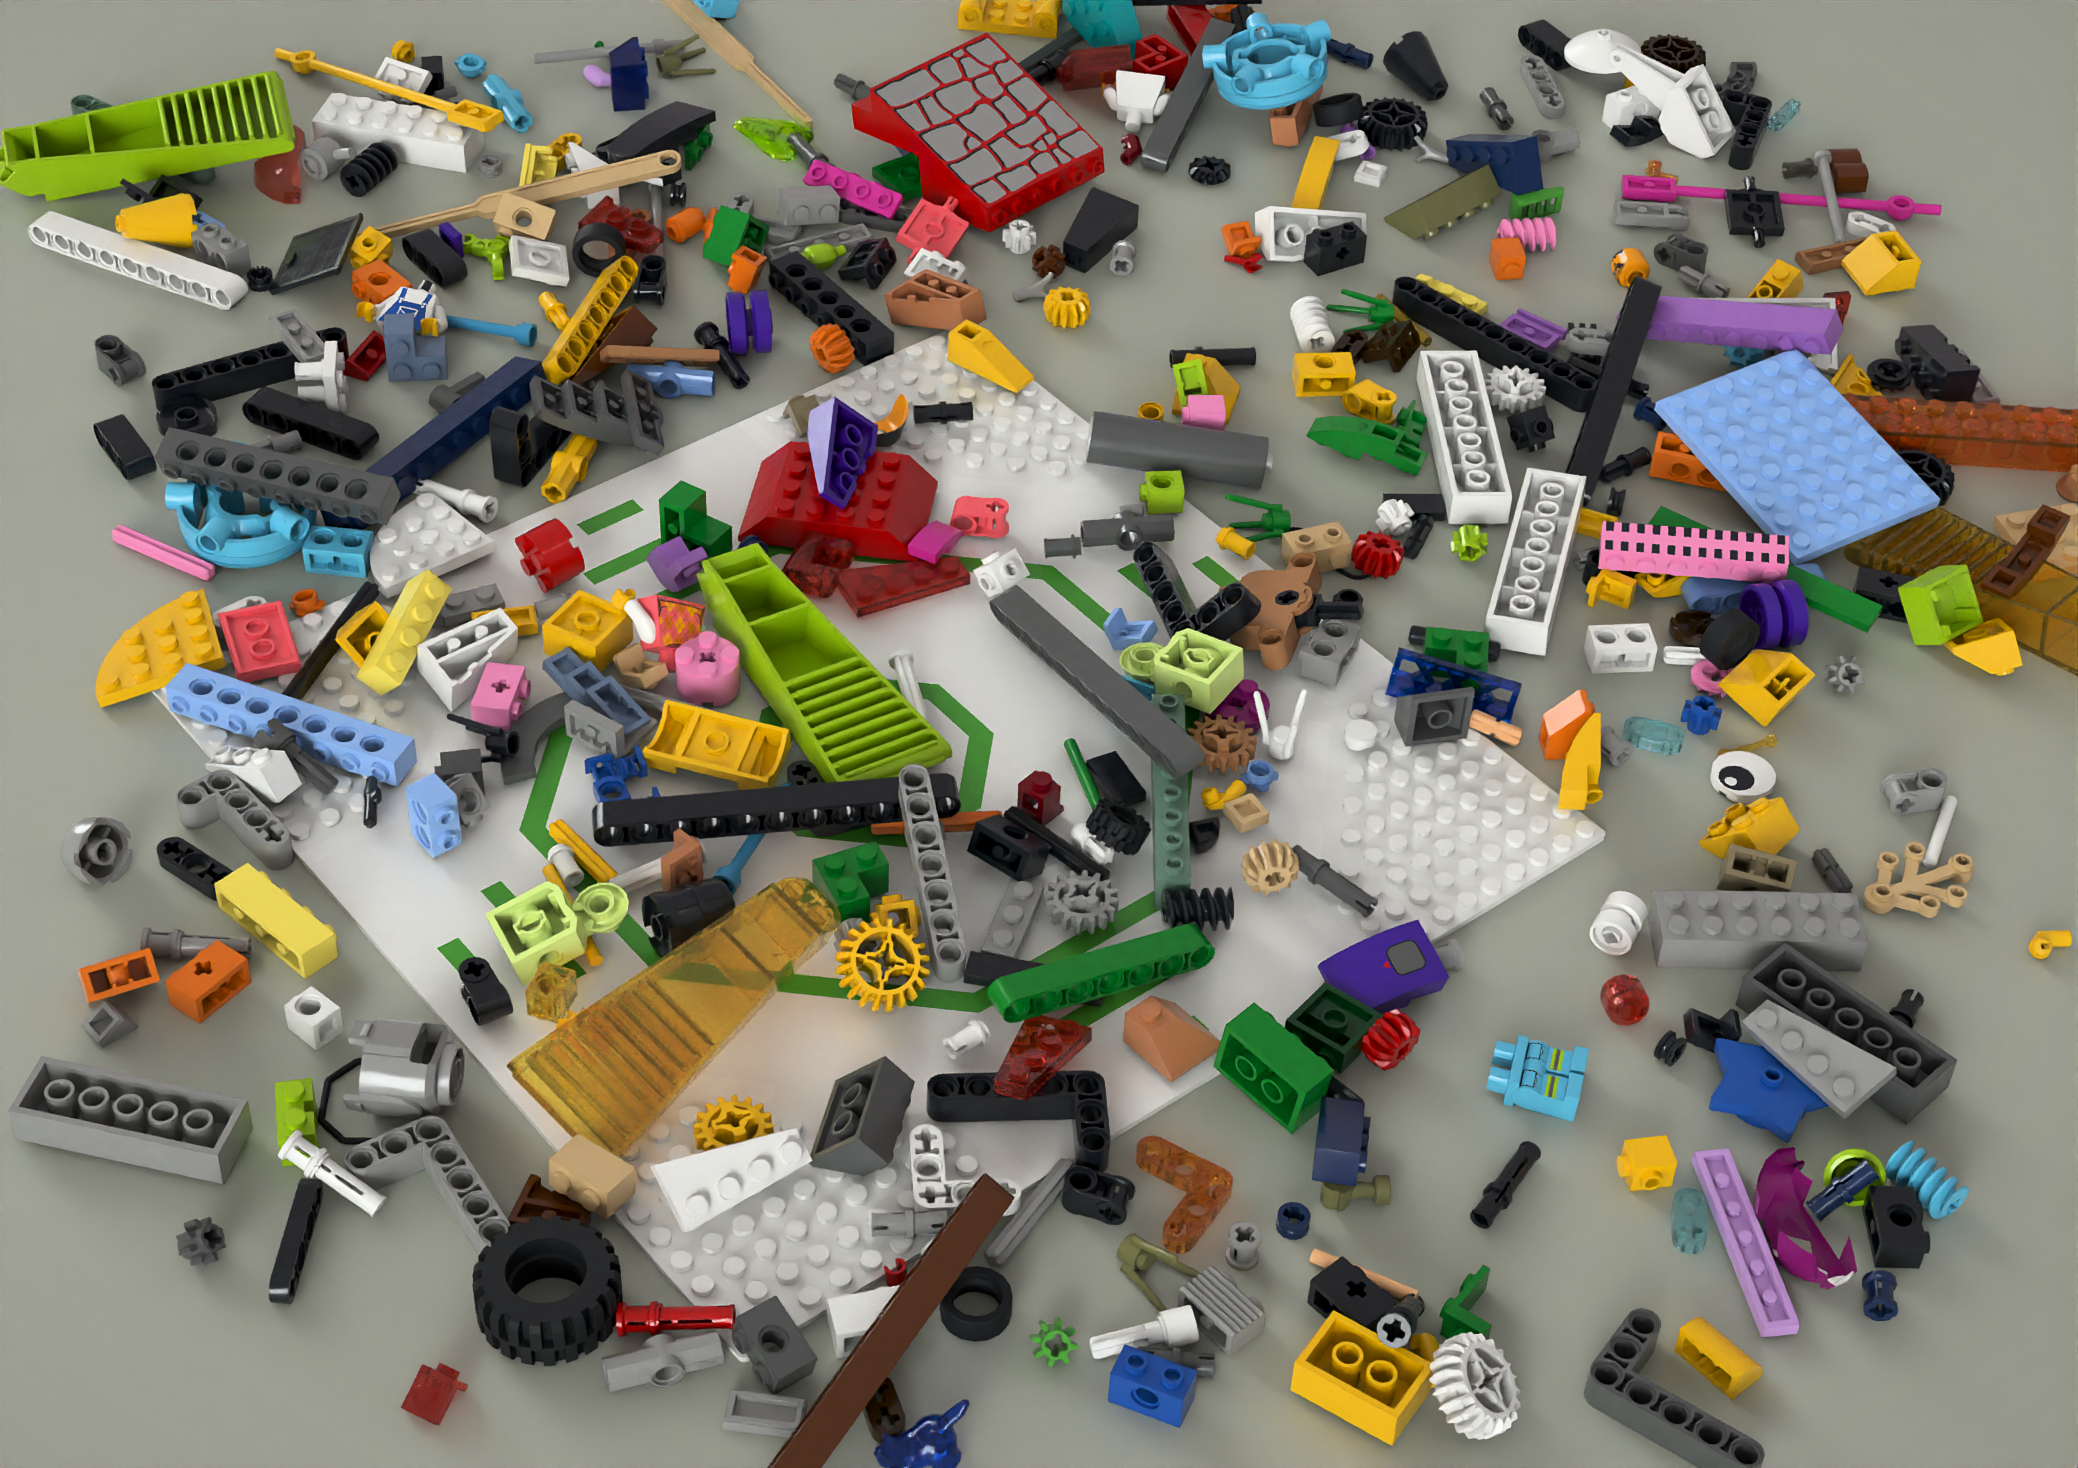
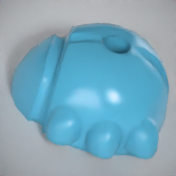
M465 53L454 62L459 72L468 78L479 76L487 68V61L480 56H476V54Z

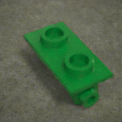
M1413 400L1407 409L1403 407L1399 411L1395 419V423L1398 425L1395 428L1405 431L1401 441L1419 448L1422 439L1421 435L1423 434L1427 419L1423 412L1414 409L1416 400Z

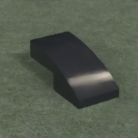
M1634 116L1631 125H1613L1610 132L1612 137L1626 147L1642 145L1664 135L1659 121L1653 116Z

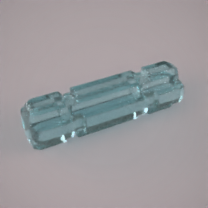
M1793 98L1789 99L1769 119L1768 128L1773 129L1775 132L1779 131L1800 111V101H1795Z

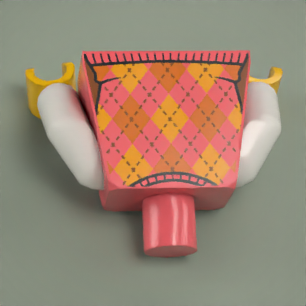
M617 589L611 597V603L616 608L625 610L633 620L643 651L659 654V662L666 664L668 672H676V649L686 641L696 638L701 632L706 631L703 625L706 606L658 594L639 598L637 601L634 599L636 593L633 589H626L624 593L621 589Z

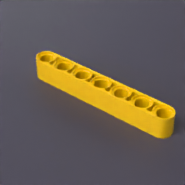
M622 256L602 271L542 362L547 381L558 386L577 372L638 276L639 268L631 257Z

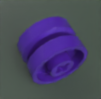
M751 291L749 295V309H746L745 298L741 292H726V322L730 352L733 355H745L749 348L748 336H751L752 346L757 354L771 353L773 323L767 291Z
M1783 579L1773 581L1770 585L1762 582L1749 584L1744 587L1740 596L1739 609L1756 622L1760 628L1758 641L1753 650H1772L1777 648V646L1786 648L1803 644L1807 637L1809 618L1806 599L1796 581Z

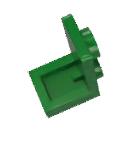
M710 124L697 128L698 139L684 143L686 145L684 149L686 170L691 171L695 164L700 162L706 149L711 147L713 134L710 133Z
M1482 1265L1475 1275L1472 1273L1468 1274L1460 1287L1459 1295L1455 1299L1450 1297L1445 1302L1440 1312V1317L1443 1319L1440 1331L1441 1336L1449 1339L1461 1333L1472 1332L1473 1334L1482 1333L1486 1340L1489 1339L1492 1325L1472 1314L1469 1310L1485 1292L1490 1268Z

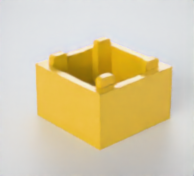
M580 589L542 624L545 654L553 656L563 649L570 647L584 664L591 661L600 672L613 661L615 654L624 650L634 640L632 619L625 610H620L611 602Z

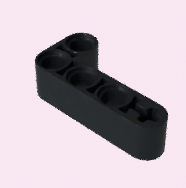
M1728 91L1724 94L1722 104L1733 126L1738 127L1733 138L1728 164L1736 170H1747L1753 164L1767 129L1772 102L1762 96L1740 91Z

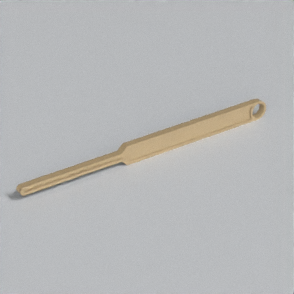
M662 0L734 70L745 72L804 129L812 128V118L755 65V57L713 17H708L692 0Z
M665 150L482 195L472 204L375 227L374 229L392 238L437 227L445 222L453 223L477 216L491 219L496 214L504 192L544 206L676 173L682 166L681 156L674 150ZM668 158L677 160L675 164L670 166L661 163ZM364 230L359 231L356 236L359 237L364 232Z

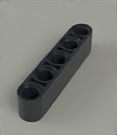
M269 387L261 388L242 406L244 416L255 425L280 434L297 430L302 442L352 460H360L379 442L380 438L377 430L367 422Z

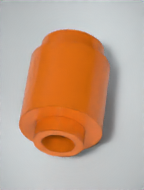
M687 207L666 220V233L671 240L682 243L703 230L706 217L699 208Z

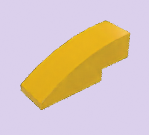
M1593 713L1572 742L1562 771L1558 809L1585 810L1588 784H1598L1601 767V713Z

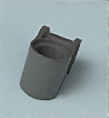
M1673 233L1666 242H1661L1655 246L1654 256L1661 265L1678 272L1682 266H1689L1702 274L1705 273L1708 247L1704 243L1694 241L1680 233Z
M104 335L96 339L95 351L98 368L115 385L122 386L125 380L131 377L145 375L146 367L140 355L130 349L119 337Z

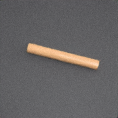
M1314 1248L1309 1262L1326 1269L1339 1258ZM1360 1267L1371 1281L1381 1289L1387 1290L1393 1297L1402 1300L1405 1295L1414 1293V1299L1418 1298V1290Z

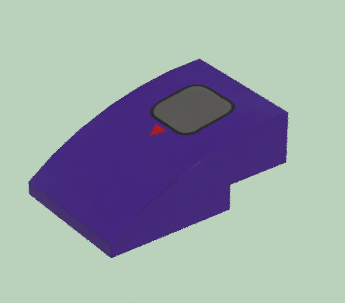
M1419 920L1396 926L1364 939L1327 958L1317 966L1325 982L1381 1014L1394 1009L1408 1007L1412 999L1441 991L1449 978Z

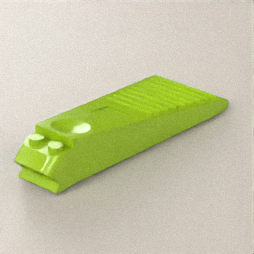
M266 71L32 125L3 129L1 131L3 145L0 148V185L21 195L35 196L45 194L46 201L48 202L123 186L120 184L122 179L136 184L159 179L162 174L170 177L290 152L294 149L296 137L283 79L279 78V74L276 71Z
M758 543L701 561L704 570L696 573L704 602L714 616L713 627L721 638L732 642L739 649L741 666L784 726L792 732V737L810 762L816 767L825 783L899 777L901 769L906 765L919 764L926 769L945 762L946 759L952 757V749L949 743L772 562Z

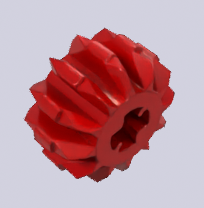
M1372 531L1360 534L1355 541L1351 554V561L1355 563L1354 568L1362 570L1364 576L1372 575L1374 579L1378 576L1387 579L1389 575H1396L1404 557V549L1400 547L1401 542L1393 540L1391 534L1383 535L1381 531L1377 534Z
M1394 1009L1390 1012H1385L1380 1019H1376L1372 1027L1368 1028L1369 1031L1363 1037L1360 1050L1370 1062L1385 1071L1396 1067L1401 1060H1405V1057L1412 1052L1413 1046L1418 1043L1421 1030L1407 1014Z

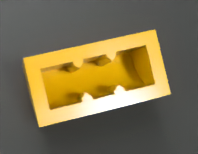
M1703 1317L1694 1318L1680 1328L1674 1351L1731 1400L1762 1377V1366Z

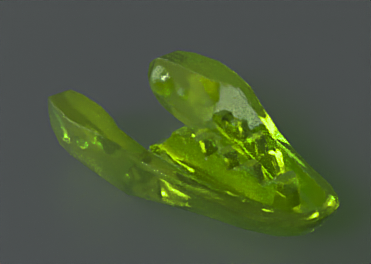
M742 117L733 125L737 131L752 140L765 154L782 161L792 160L796 157L797 151L794 146L778 138V135L781 133L789 135L792 132L795 135L797 131L808 143L814 139L813 132L809 128L785 119Z

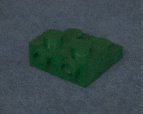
M1325 982L1286 1019L1285 1029L1298 1036L1302 1043L1317 1056L1324 1058L1331 1068L1342 1073L1361 1054L1362 1040L1368 1033V1028L1372 1027L1376 1019H1380L1383 1015Z

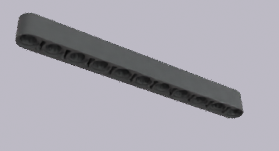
M1015 585L989 601L994 616L1006 629L1174 779L1180 778L1205 761L1201 748L1192 737L1019 586Z

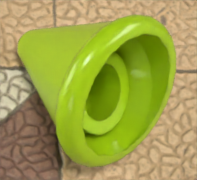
M1857 1148L1846 1149L1834 1155L1827 1163L1823 1176L1825 1188L1832 1184L1831 1180L1834 1177H1842L1862 1162L1863 1159L1869 1162L1880 1177L1853 1196L1855 1199L1850 1204L1845 1202L1843 1205L1863 1206L1869 1186H1885V1168L1878 1157L1871 1152Z

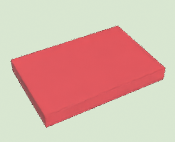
M281 600L218 613L220 626L238 680L247 683L298 672L302 667Z

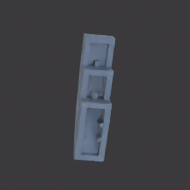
M570 647L543 661L542 669L573 700L584 706L591 707L594 711L623 725L624 738L651 723V718L611 675L605 678L591 661L584 664Z

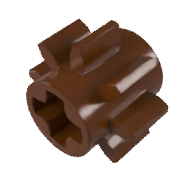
M1052 244L1049 245L1048 249L1041 246L1033 254L1032 270L1038 272L1037 276L1041 278L1046 277L1049 272L1053 273V278H1057L1065 269L1066 262L1064 258L1066 256L1060 252V248Z

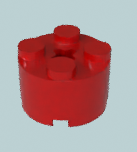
M556 518L546 521L515 538L516 545L524 559L520 560L523 571L529 577L534 575L544 593L573 579L585 570L584 559L579 547L577 546L573 549L569 541L573 537L572 534Z

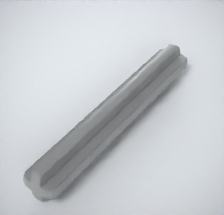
M1061 1158L985 1251L984 1257L989 1261L988 1264L993 1267H1002L1063 1191L1065 1173L1069 1168L1075 1166L1073 1164L1074 1161L1069 1158L1067 1160Z

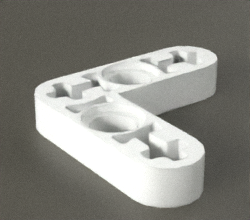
M921 1124L912 1129L909 1137L913 1207L915 1212L947 1210V1219H949L960 1204L957 1198L962 1194L968 1193L978 1179L946 1181L942 1133L934 1125ZM922 1140H929L930 1153H923ZM925 1166H932L938 1172L933 1176H924L918 1170ZM994 1178L996 1182L1015 1196L1013 1202L1003 1214V1216L1013 1215L1019 1210L1021 1205L1022 1190L1020 1185L1012 1179ZM946 1196H951V1203H946ZM926 1198H933L935 1203H927Z

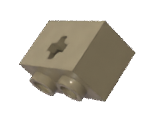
M1730 844L1722 859L1716 889L1722 891L1791 892L1797 861Z

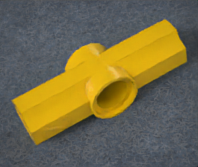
M573 434L563 452H555L551 462V471L541 486V494L550 503L556 504L566 500L575 483H581L585 480L588 462L598 447L597 440Z

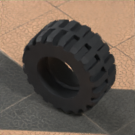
M551 1215V1219L541 1220L540 1216L529 1218L528 1223L521 1225L519 1221L510 1225L508 1232L505 1234L502 1232L498 1233L490 1240L491 1247L486 1245L479 1254V1262L474 1265L472 1274L477 1322L481 1333L486 1335V1341L497 1350L501 1347L502 1355L512 1360L520 1357L521 1363L534 1365L535 1362H544V1366L556 1365L555 1361L566 1360V1363L577 1360L578 1355L583 1352L586 1355L598 1348V1341H606L613 1333L612 1327L616 1325L617 1306L620 1302H623L620 1263L611 1242L606 1238L602 1239V1233L594 1227L589 1226L585 1228L584 1222L573 1218L570 1222L564 1221L562 1216ZM544 1278H562L580 1286L568 1297L550 1303L530 1302L516 1295L526 1285Z

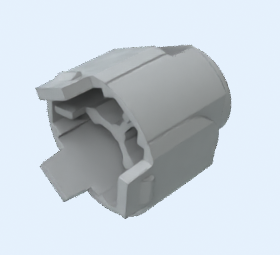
M377 1018L375 1022H355L348 1037L349 1044L364 1046L360 1067L359 1094L344 1093L343 1101L348 1109L369 1114L418 1119L429 1115L438 1116L444 1111L446 1106L456 1105L463 1084L465 1051L462 1044L454 1043L453 1035L445 1025Z

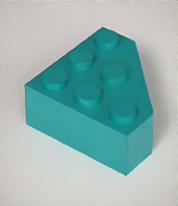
M1062 0L1063 12L1068 22L1109 66L1125 64L1135 60L1136 41L1142 39L1132 0Z

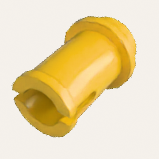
M1223 527L1217 534L1216 543L1219 544L1220 549L1225 550L1227 548L1241 556L1244 560L1250 559L1256 550V543L1235 533L1233 527Z

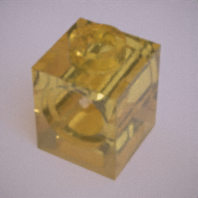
M543 961L525 990L527 1014L540 1020H548L558 1023V1019L564 1018L578 994L576 970Z

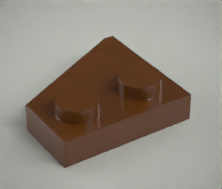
M530 1174L508 1217L510 1225L519 1221L522 1225L528 1223L529 1218L540 1216L541 1220L551 1219L552 1215L562 1216L564 1221L569 1222L573 1218L584 1222L585 1228L589 1227L591 1211L585 1209L580 1203L572 1201L565 1194H560L555 1190L551 1192L541 1185V1178L535 1174Z

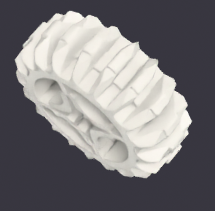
M1472 1332L1461 1333L1445 1340L1444 1343L1439 1345V1349L1433 1352L1434 1361L1429 1364L1434 1374L1429 1381L1435 1386V1392L1432 1395L1439 1400L1440 1406L1438 1410H1444L1446 1413V1422L1454 1423L1457 1433H1465L1468 1439L1477 1438L1481 1440L1492 1438L1511 1428V1423L1518 1419L1516 1410L1521 1405L1516 1396L1521 1391L1515 1386L1514 1380L1517 1376L1513 1375L1510 1370L1511 1362H1506L1504 1359L1503 1349H1496L1493 1339L1486 1340L1482 1333L1473 1334Z

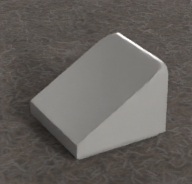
M104 999L81 1025L102 1048L138 1027L121 1007L107 999Z

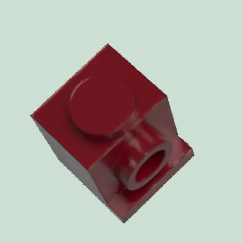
M1035 770L1018 783L1017 808L1045 826L1064 811V806L1060 804L1061 786L1052 779L1049 773ZM1037 803H1038V809H1036L1035 807H1033V806L1036 805Z

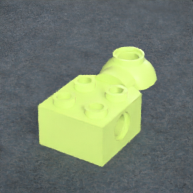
M1189 628L1176 632L1165 647L1151 642L1137 643L1123 650L1119 657L1121 668L1132 679L1155 685L1156 694L1184 695L1185 705L1209 714L1217 708L1244 678L1243 648Z
M546 881L485 913V916L524 986L586 953L587 939L590 935L594 933L607 934L616 930L627 915L629 900L627 893L620 886L613 883H597L583 890L574 901V904L571 905L566 892L562 891L560 886Z

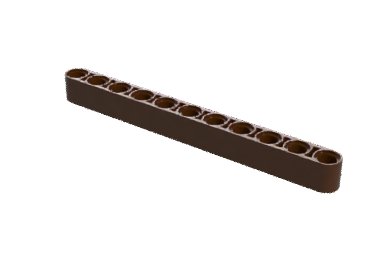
M984 1173L975 1182L767 1468H822L1011 1205L1015 1196L987 1173Z

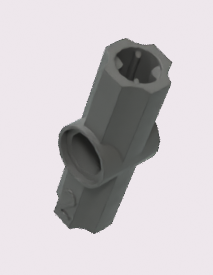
M1122 511L1117 513L1113 519L1085 520L1080 525L1082 547L1117 545L1124 551H1132L1145 541H1173L1175 535L1172 514L1138 517L1132 511Z

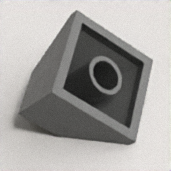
M1467 687L1397 697L1394 722L1405 747L1466 739L1475 693L1474 688Z

